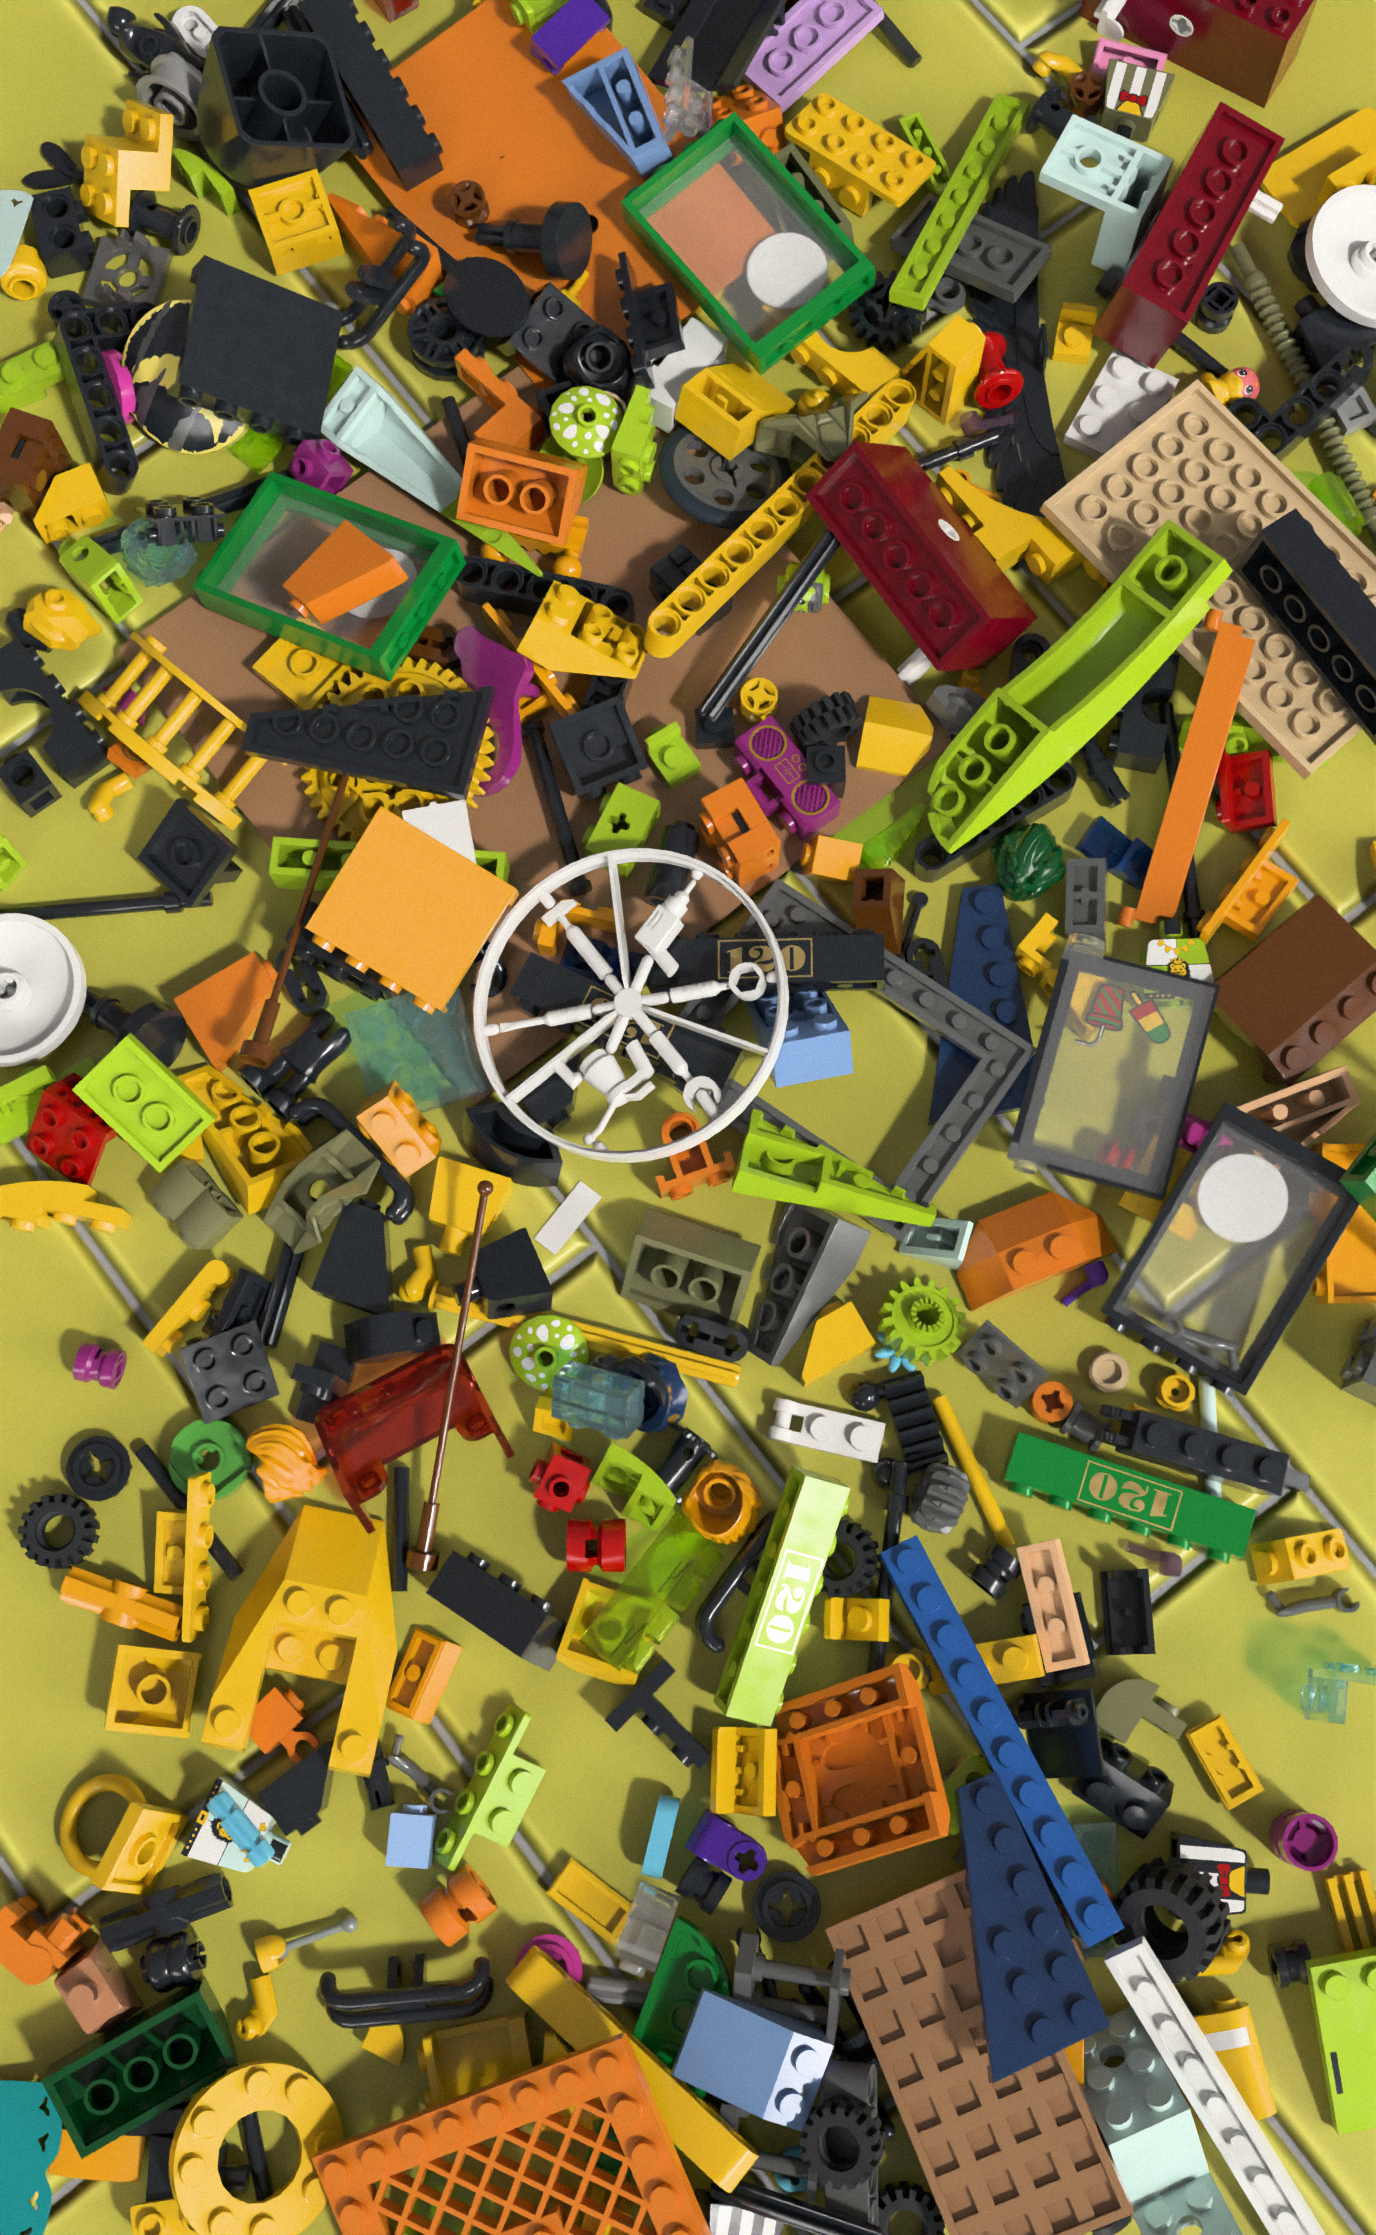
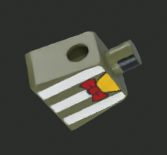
M1110 58L1104 78L1105 91L1101 99L1099 126L1130 140L1148 141L1168 102L1175 74Z

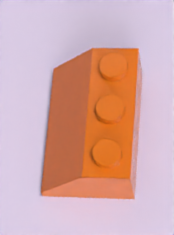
M479 437L468 443L456 519L565 546L581 504L588 464Z

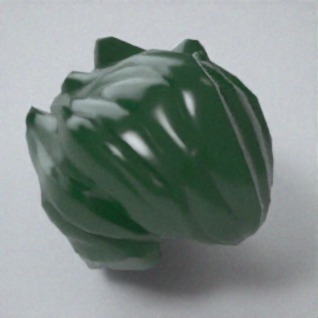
M1043 823L1021 824L1008 835L998 838L995 846L990 848L991 854L994 856L996 880L1000 883L1003 894L1015 902H1024L1038 898L1051 886L1061 881L1066 872V862L1062 861V847L1056 843L1051 829Z

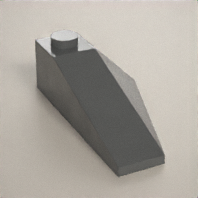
M786 1202L774 1228L771 1242L777 1244L772 1265H766L763 1278L769 1280L765 1300H762L757 1305L751 1332V1344L748 1351L769 1365L777 1367L854 1270L871 1232L826 1209Z

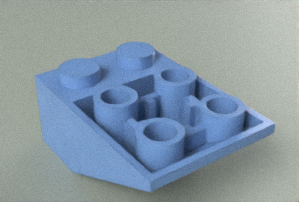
M778 992L764 993L756 1000L745 1001L758 1044L764 1048H768L773 1033ZM789 992L788 1020L784 1040L778 1058L769 1075L775 1087H784L853 1073L850 1030L826 992Z

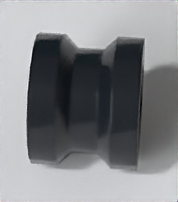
M71 290L57 292L48 303V312L56 328H58L60 318L64 313L72 310L86 309L81 296ZM66 332L73 338L80 337L74 332Z
M1303 1939L1293 1940L1290 1946L1282 1947L1278 1943L1268 1945L1269 1966L1278 1989L1288 1988L1290 1983L1298 1981L1304 1985L1309 1984L1305 1960L1312 1958L1308 1946Z

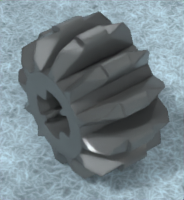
M932 1462L927 1466L926 1471L922 1472L921 1478L916 1484L914 1494L911 1496L912 1504L909 1510L912 1523L931 1533L947 1535L958 1524L961 1513H964V1506L968 1501L967 1494L970 1489L968 1475L959 1471V1468L949 1464Z

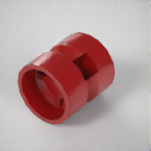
M568 1518L566 1540L567 1572H591L594 1566H599L602 1572H625L626 1519L603 1518L599 1525H595L591 1518ZM598 1539V1551L588 1550V1540Z

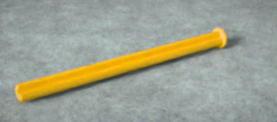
M436 1280L430 1294L428 1311L433 1312L436 1308L460 1315L461 1306L456 1304L451 1287L443 1286L440 1280ZM477 1300L470 1303L468 1317L517 1330L525 1320L539 1314L548 1313L536 1312L490 1320L486 1318L480 1301ZM571 1320L581 1329L590 1350L605 1354L612 1353L620 1358L631 1355L641 1358L648 1353H652L675 1363L680 1374L729 1387H736L738 1385L742 1367L737 1363L723 1361L707 1355Z

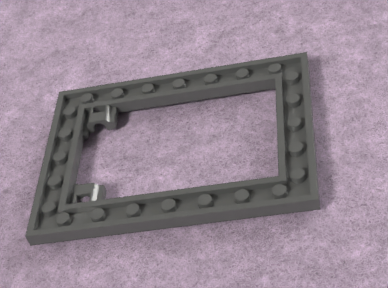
M778 878L757 906L768 922L773 934L779 931H793L797 933V936H813L815 931L832 930L837 932V935H853V931L856 930ZM752 914L738 932H754L758 934V937H765ZM884 948L885 990L873 991L979 1060V1063L892 1187L873 1175L875 1181L890 1189H893L896 1185L905 1189V1197L927 1208L1033 1057L1037 1048ZM734 993L690 1000L678 1017L724 1033L726 1030L722 1025L741 999ZM653 1067L655 1076L683 1094L686 1082L678 1079L676 1084L666 1081L655 1074L657 1069ZM733 1080L724 1100L721 1099L720 1105L716 1102L714 1096L712 1098L720 1113L731 1105L745 1089L744 1086ZM757 1095L745 1110L728 1125L744 1136L752 1109L754 1108L763 1112V1119L776 1127L783 1129L787 1125L795 1129V1137L809 1145L818 1147L819 1144H822L848 1158ZM695 1097L693 1099V1102L701 1106L699 1101ZM860 1215L901 1244L915 1226L914 1224Z

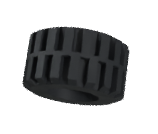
M1162 1857L1152 1859L1149 1865L1146 1862L1142 1864L1129 1878L1113 1901L1112 1905L1125 1927L1116 1932L1113 1938L1116 1945H1124L1144 1936L1172 1983H1180L1183 1977L1190 1981L1195 1979L1199 1972L1203 1973L1209 1967L1225 1942L1231 1920L1226 1918L1230 1912L1229 1904L1220 1900L1224 1892L1219 1885L1213 1887L1210 1883L1212 1876L1206 1871L1203 1874L1195 1870L1196 1864L1187 1861L1185 1865H1182L1177 1857H1169L1165 1863ZM1153 1905L1163 1906L1175 1912L1184 1922L1188 1933L1177 1932L1164 1925L1156 1915Z

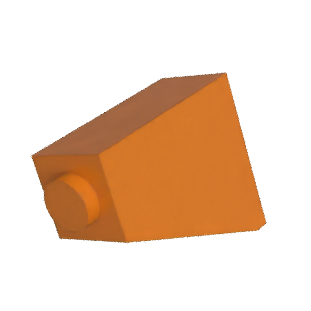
M345 519L282 586L292 599L288 604L304 619L310 615L323 625L403 584L408 579V576L393 555Z
M254 951L173 999L208 1059L219 1072L228 1067L241 1049L243 1041L247 1040L257 1027L265 999H270L274 982L278 975L269 959L261 962Z

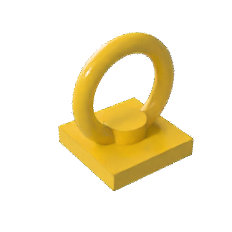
M98 1775L79 1786L68 1800L60 1821L59 1836L61 1849L69 1865L78 1873L91 1878L90 1882L101 1890L150 1895L189 1816L177 1809L147 1804L140 1788L133 1781L122 1775ZM103 1791H114L126 1799L129 1807L101 1861L92 1860L82 1852L78 1844L76 1834L78 1818L85 1804L93 1796Z

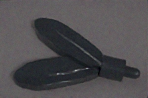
M44 142L41 146L42 154L54 169L32 172L23 179L24 185L34 190L69 186L74 183L82 185L84 183V171L77 168L74 161L60 146L52 142Z

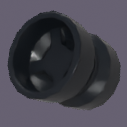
M1215 282L1207 286L1195 313V321L1201 331L1215 335L1222 333L1228 328L1239 299L1238 293L1232 285L1225 282Z
M993 1542L985 1551L986 1558L983 1562L974 1564L967 1572V1575L988 1595L998 1601L1006 1592V1584L1011 1579H1017L1021 1575L1022 1570L1020 1563L1009 1552Z
M695 1856L677 1885L675 1892L685 1899L691 1898L694 1895L696 1897L695 1900L699 1903V1908L711 1916L733 1878L723 1871H708V1862Z

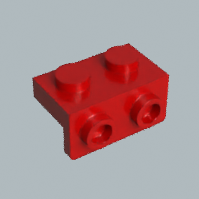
M1224 750L1215 778L1216 786H1220L1221 799L1215 802L1216 816L1219 823L1223 822L1232 834L1277 826L1273 758L1270 750L1230 756Z

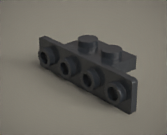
M624 251L618 253L620 268L615 269V274L620 290L625 292V297L620 298V303L625 319L630 321V326L625 327V332L630 348L635 350V355L630 357L631 366L636 379L642 378L647 388L654 389L655 382L651 360L686 349L676 293L671 281L639 292L635 271Z

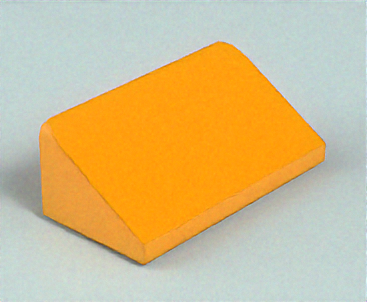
M416 1627L389 1689L385 1707L411 1720L430 1724L461 1653V1646Z

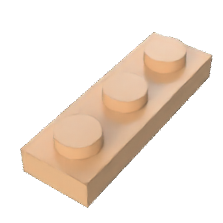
M1060 1538L1016 1548L1046 1673L1090 1664Z

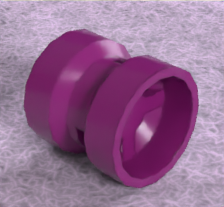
M85 1341L79 1348L74 1361L73 1378L86 1383L95 1380L99 1382L100 1386L114 1390L118 1387L123 1377L127 1354L125 1351L111 1348L108 1351L102 1350L99 1344Z

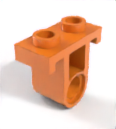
M675 1112L667 1116L661 1127L662 1144L673 1141L670 1134L678 1127L687 1128L691 1133L700 1129L696 1118L685 1112ZM706 1141L688 1150L668 1156L667 1159L675 1179L665 1182L662 1174L655 1177L656 1185L661 1199L670 1196L671 1200L675 1201L693 1194L692 1188L706 1183L708 1187H715L728 1182L731 1179L729 1175L734 1174L736 1165L731 1151L724 1152L723 1161L714 1164Z

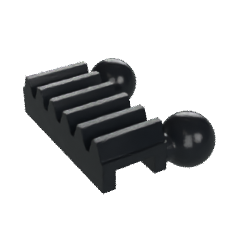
M921 1370L884 1380L877 1384L866 1379L858 1380L852 1384L848 1392L850 1404L856 1410L862 1412L870 1411L878 1405L880 1399H886L904 1459L900 1462L909 1463L908 1476L926 1471L927 1466L932 1462L949 1464L943 1438L939 1433V1425L934 1416V1409L930 1403L929 1392L925 1387L924 1376ZM881 1458L872 1467V1479L881 1489L889 1490L892 1464L893 1461H897L894 1458Z

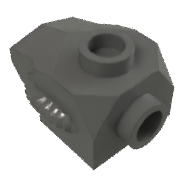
M942 685L935 688L930 697L925 701L924 706L947 731L946 736L948 739L953 741L984 704L986 699L970 688Z

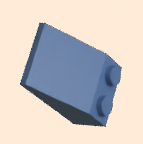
M702 1987L671 2074L764 2120L803 2132V2126L808 2119L834 2045L820 2027Z

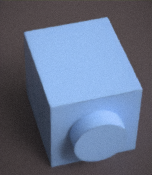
M403 1803L402 1810L391 1812L385 1866L430 1868L433 1865L438 1813L427 1812L428 1805L420 1803Z

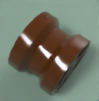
M1092 71L1077 73L1071 79L1066 108L1074 115L1083 119L1096 115L1100 110L1101 99L1105 91V82L1102 77Z
M465 180L457 183L451 189L449 195V202L454 211V216L462 227L475 229L479 222H486L490 214L484 190L475 181ZM475 206L472 209L465 210L466 207Z

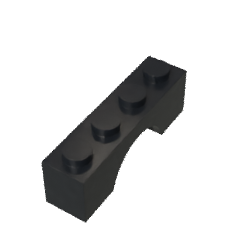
M15 638L0 649V692L11 706L34 703L51 710L53 717L52 730L43 749L75 789L111 764L103 752L109 746L96 729H93L91 732L87 731L82 723L88 719L75 701H72L70 704L64 701L61 695L67 691L53 673L48 677L45 676L40 668L46 664L33 646L25 649L20 641Z

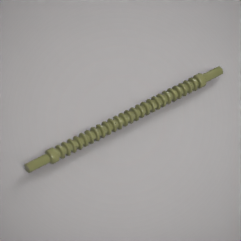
M1238 243L1232 247L1231 252L1244 277V289L1248 294H1252L1250 300L1251 302H1256L1254 309L1260 311L1258 317L1264 320L1263 327L1269 328L1267 335L1273 337L1271 344L1277 346L1275 352L1282 354L1280 361L1286 363L1284 370L1290 372L1288 378L1295 380L1292 387L1300 389L1314 375L1308 373L1310 366L1304 364L1306 358L1300 355L1301 348L1295 347L1297 340L1291 338L1293 332L1287 329L1288 322L1282 321L1284 314L1278 312L1280 305L1274 303L1276 297L1269 295L1271 288L1266 286L1267 279L1264 273L1257 270L1245 244ZM1317 391L1320 396L1323 395L1321 391ZM1328 417L1314 431L1321 433L1318 440L1325 442L1322 448L1325 451H1329L1327 458L1333 459L1331 466L1338 468L1336 476L1342 477L1340 485L1347 486L1344 493L1351 495L1349 503L1355 504L1353 511L1359 513L1357 520L1362 528H1367L1376 546V506H1373L1375 499L1369 498L1371 494L1370 489H1364L1366 481L1360 480L1362 472L1355 471L1358 464L1351 462L1353 454L1347 453L1349 449L1347 444H1342L1344 436L1338 435L1340 428L1333 426L1336 419Z

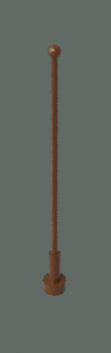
M341 776L270 999H265L253 1039L243 1041L238 1057L251 1065L269 1067L275 1050L268 1043L281 1005L278 1002V998L349 776Z
M488 1180L479 1182L477 1186L480 1198L429 1499L424 1501L417 1545L407 1549L405 1566L415 1570L436 1571L438 1568L440 1553L432 1550L440 1503L436 1501L487 1199L493 1192V1184Z

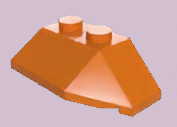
M1050 1191L979 1220L967 1246L963 1262L955 1276L972 1312L1115 1254L1118 1251L1100 1214Z

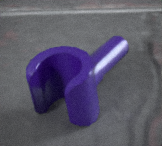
M1102 1260L1083 1268L1087 1280L1080 1283L1060 1299L1066 1307L1086 1291L1088 1292L1107 1282L1109 1273Z

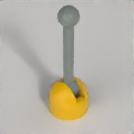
M347 1915L342 1919L341 1923L288 1942L275 1934L255 1939L256 1954L262 1972L267 1973L283 1965L288 1958L289 1950L342 1931L347 1933L354 1932L358 1927L356 1917Z

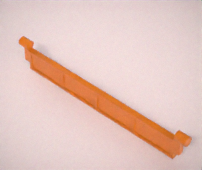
M1210 609L1204 621L1203 629L1209 632H1216L1217 636L1137 909L1129 906H1121L1116 925L1125 928H1131L1133 919L1156 925L1158 917L1175 918L1256 640L1242 637V626L1222 622L1223 612L1217 609Z

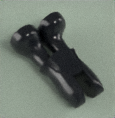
M328 1010L315 1015L288 1044L279 1048L280 1053L272 1059L269 1067H259L244 1063L236 1070L245 1083L261 1099H265L267 1104L279 1116L288 1122L292 1119L289 1114L291 1107L297 1103L310 1084L316 1083L321 1072L346 1051L354 1038V1034L348 1028L342 1027L325 1042L320 1039L335 1022L334 1015ZM290 1069L295 1072L282 1086L274 1088Z

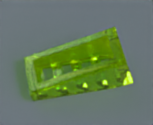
M922 803L913 807L863 844L860 862L866 869L890 867L922 825L927 810Z

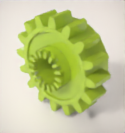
M914 1277L909 1284L903 1280L900 1281L894 1290H890L884 1297L883 1301L885 1303L877 1312L878 1315L883 1317V1320L877 1327L878 1330L884 1331L886 1339L883 1343L890 1345L895 1350L894 1355L897 1358L903 1356L909 1359V1364L913 1365L916 1361H923L925 1366H930L936 1359L941 1363L945 1361L962 1344L960 1339L964 1336L967 1329L959 1324L967 1316L964 1312H956L955 1307L959 1304L960 1299L953 1298L950 1300L946 1296L949 1292L948 1286L943 1287L939 1291L935 1289V1279L931 1278L923 1286L919 1277ZM918 1318L924 1321L925 1324L921 1325L922 1322H918Z

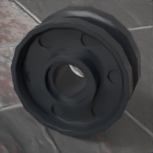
M445 296L428 300L419 306L409 319L407 334L413 360L424 375L438 381L452 382L460 380L454 357L464 348L475 358L477 356L485 358V337L468 330L454 317L446 303Z

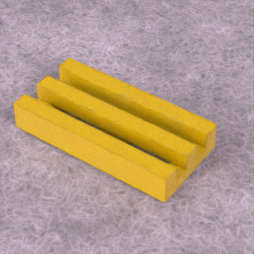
M1362 1868L1324 1877L1323 1880L1343 1953L1352 1952L1355 1949L1337 1887L1338 1884L1342 1883L1346 1891L1361 1950L1372 1948L1354 1881L1358 1880L1376 1945V1898L1368 1870Z

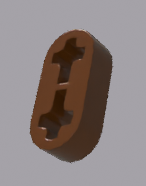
M426 625L418 637L420 644L415 643L406 657H410L416 663L421 658L425 659L430 666L436 662L444 670L447 668L450 670L457 669L461 666V661L457 654L450 652L448 657H443L440 650H446L448 645L454 646L457 634Z

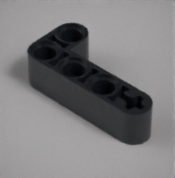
M1356 341L1349 343L1273 415H1270L1256 400L1249 397L1235 400L1229 407V411L1235 417L1245 412L1252 414L1255 417L1254 421L1249 425H1245V427L1261 443L1267 438L1277 439L1280 442V446L1270 452L1281 462L1369 379L1373 367V351L1364 342ZM1350 360L1353 363H1357L1360 360L1363 361L1361 368L1358 365H1354L1348 370ZM1323 385H1332L1336 388L1337 392L1335 395L1326 398L1320 396L1317 390ZM1298 411L1306 413L1309 417L1303 424H1293L1288 418L1292 413Z

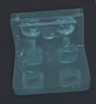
M1323 1661L1322 1669L1309 1668L1308 1684L1303 1685L1300 1696L1301 1709L1305 1710V1719L1345 1724L1348 1682L1376 1686V1668L1364 1667V1674H1360L1361 1665Z

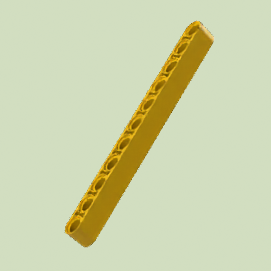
M901 378L890 380L854 415L852 443L860 441L886 444L906 424L917 393L911 382ZM816 452L651 613L644 637V646L649 654L657 658H666L673 655L816 513L805 495L835 462H828ZM682 607L690 608L693 611L685 610ZM658 631L666 632L669 635H662Z

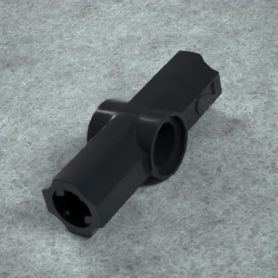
M223 1871L215 1872L180 1887L177 1884L142 1898L143 1901L100 1917L99 1931L103 1944L107 1947L109 1953L118 1952L152 1937L156 1940L190 1927L191 1922L233 1907V1893L229 1880Z

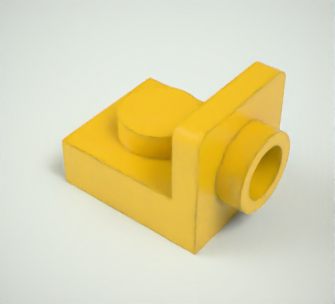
M1083 302L1062 303L1057 321L1052 361L1088 365L1093 334L1090 332L1096 322L1098 307L1089 306Z
M1047 912L1019 944L1015 952L1018 968L1032 978L1037 976L1041 979L1043 974L1053 966L1042 955L1056 941L1057 936L1053 932L1059 921Z
M826 1597L823 1615L824 1638L889 1642L890 1599Z

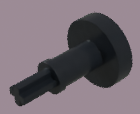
M554 202L549 207L543 223L509 219L506 224L479 222L477 224L478 231L475 233V240L479 241L480 245L505 247L506 251L510 254H519L520 252L541 254L546 271L554 279L577 280L583 275L588 266L592 250V226L586 208L579 202Z
M87 988L82 1011L90 1015V1022L93 1026L100 1030H105L117 1038L115 1047L129 1033H132L167 1068L174 1063L183 1048L187 1033L186 1021L182 1014L162 1002L147 1003L133 1012L122 1005L115 997L111 995L101 997Z

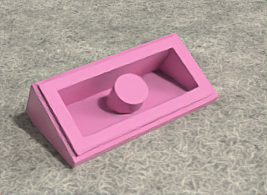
M1099 37L1090 71L1097 73L1104 79L1110 58L1163 71L1168 54Z

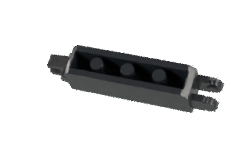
M1101 1405L1100 1415L1107 1419L1121 1421L1119 1434L1106 1429H1096L1094 1440L1115 1446V1451L1259 1495L1283 1496L1284 1488L1296 1492H1307L1310 1475L1289 1469L1290 1455L1144 1410H1126L1111 1405Z

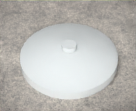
M1355 185L1332 195L1315 213L1307 229L1305 256L1311 278L1323 298L1337 312L1349 320L1363 326L1376 328V186Z
M0 914V1067L27 1064L44 1057L56 1049L76 1026L86 999L87 981L85 968L73 943L50 923L27 914Z

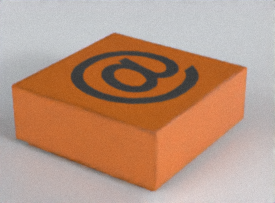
M122 741L108 748L107 759L134 779H137L153 768Z

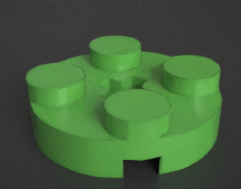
M197 1420L188 1424L176 1435L171 1445L172 1451L168 1465L174 1484L187 1495L189 1477L206 1471L211 1472V1483L215 1486V1500L224 1499L232 1495L244 1484L253 1466L251 1452L247 1451L246 1448L247 1439L237 1427L224 1421L216 1420L205 1425L203 1420ZM205 1450L211 1453L218 1451L220 1454L217 1460L219 1465L214 1470L211 1467L202 1469L200 1465L205 1460L202 1455Z

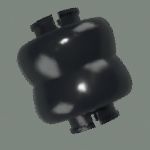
M179 1932L170 1938L151 1940L146 1947L145 1955L141 1956L140 1971L146 1969V1972L141 1974L144 1982L150 1983L152 1988L158 1993L169 1992L177 1987L195 1985L201 1977L202 1969L206 1968L207 1955L200 1954V1952L206 1951L201 1941L197 1942L190 1932Z

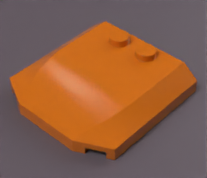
M896 1663L783 1703L780 1712L775 1714V1716H778L775 1728L777 1729L776 1803L783 1837L791 1849H797L809 1867H806L810 1875L820 1876L948 1836L950 1810L920 1687L907 1664Z

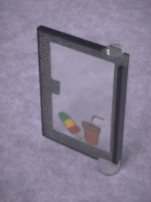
M1070 934L1068 935L1007 1159L1014 1161L1013 1169L1023 1173L1036 1174L1037 1168L1164 1201L1220 985L1104 956L1107 946L1104 941L1090 935Z

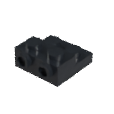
M620 695L548 724L575 797L584 794L586 801L607 793L605 785L619 780L620 783L627 785L642 779L640 771L648 768Z

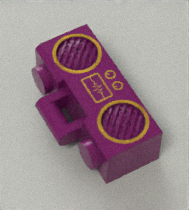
M772 715L744 733L734 742V757L732 758L734 764L744 776L749 774L752 777L745 782L766 817L779 809L780 814L778 818L788 833L793 834L795 832L803 841L839 816L841 802L827 785H809L807 783L806 758ZM762 784L772 795L773 799L771 801L760 789Z

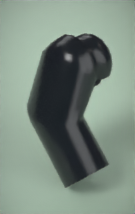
M16 607L6 614L5 627L13 640L17 638L24 648L33 646L37 651L46 653L52 651L51 648L23 629L25 609Z

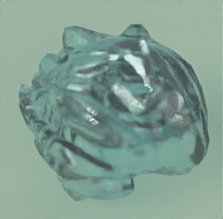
M139 518L129 524L120 538V552L123 555L122 560L128 565L127 570L143 580L146 587L152 585L160 587L180 577H184L190 567L195 564L198 555L193 544L189 542L187 531L184 529V545H179L176 537V545L157 547L155 543H148L146 529L152 528V523L144 518Z

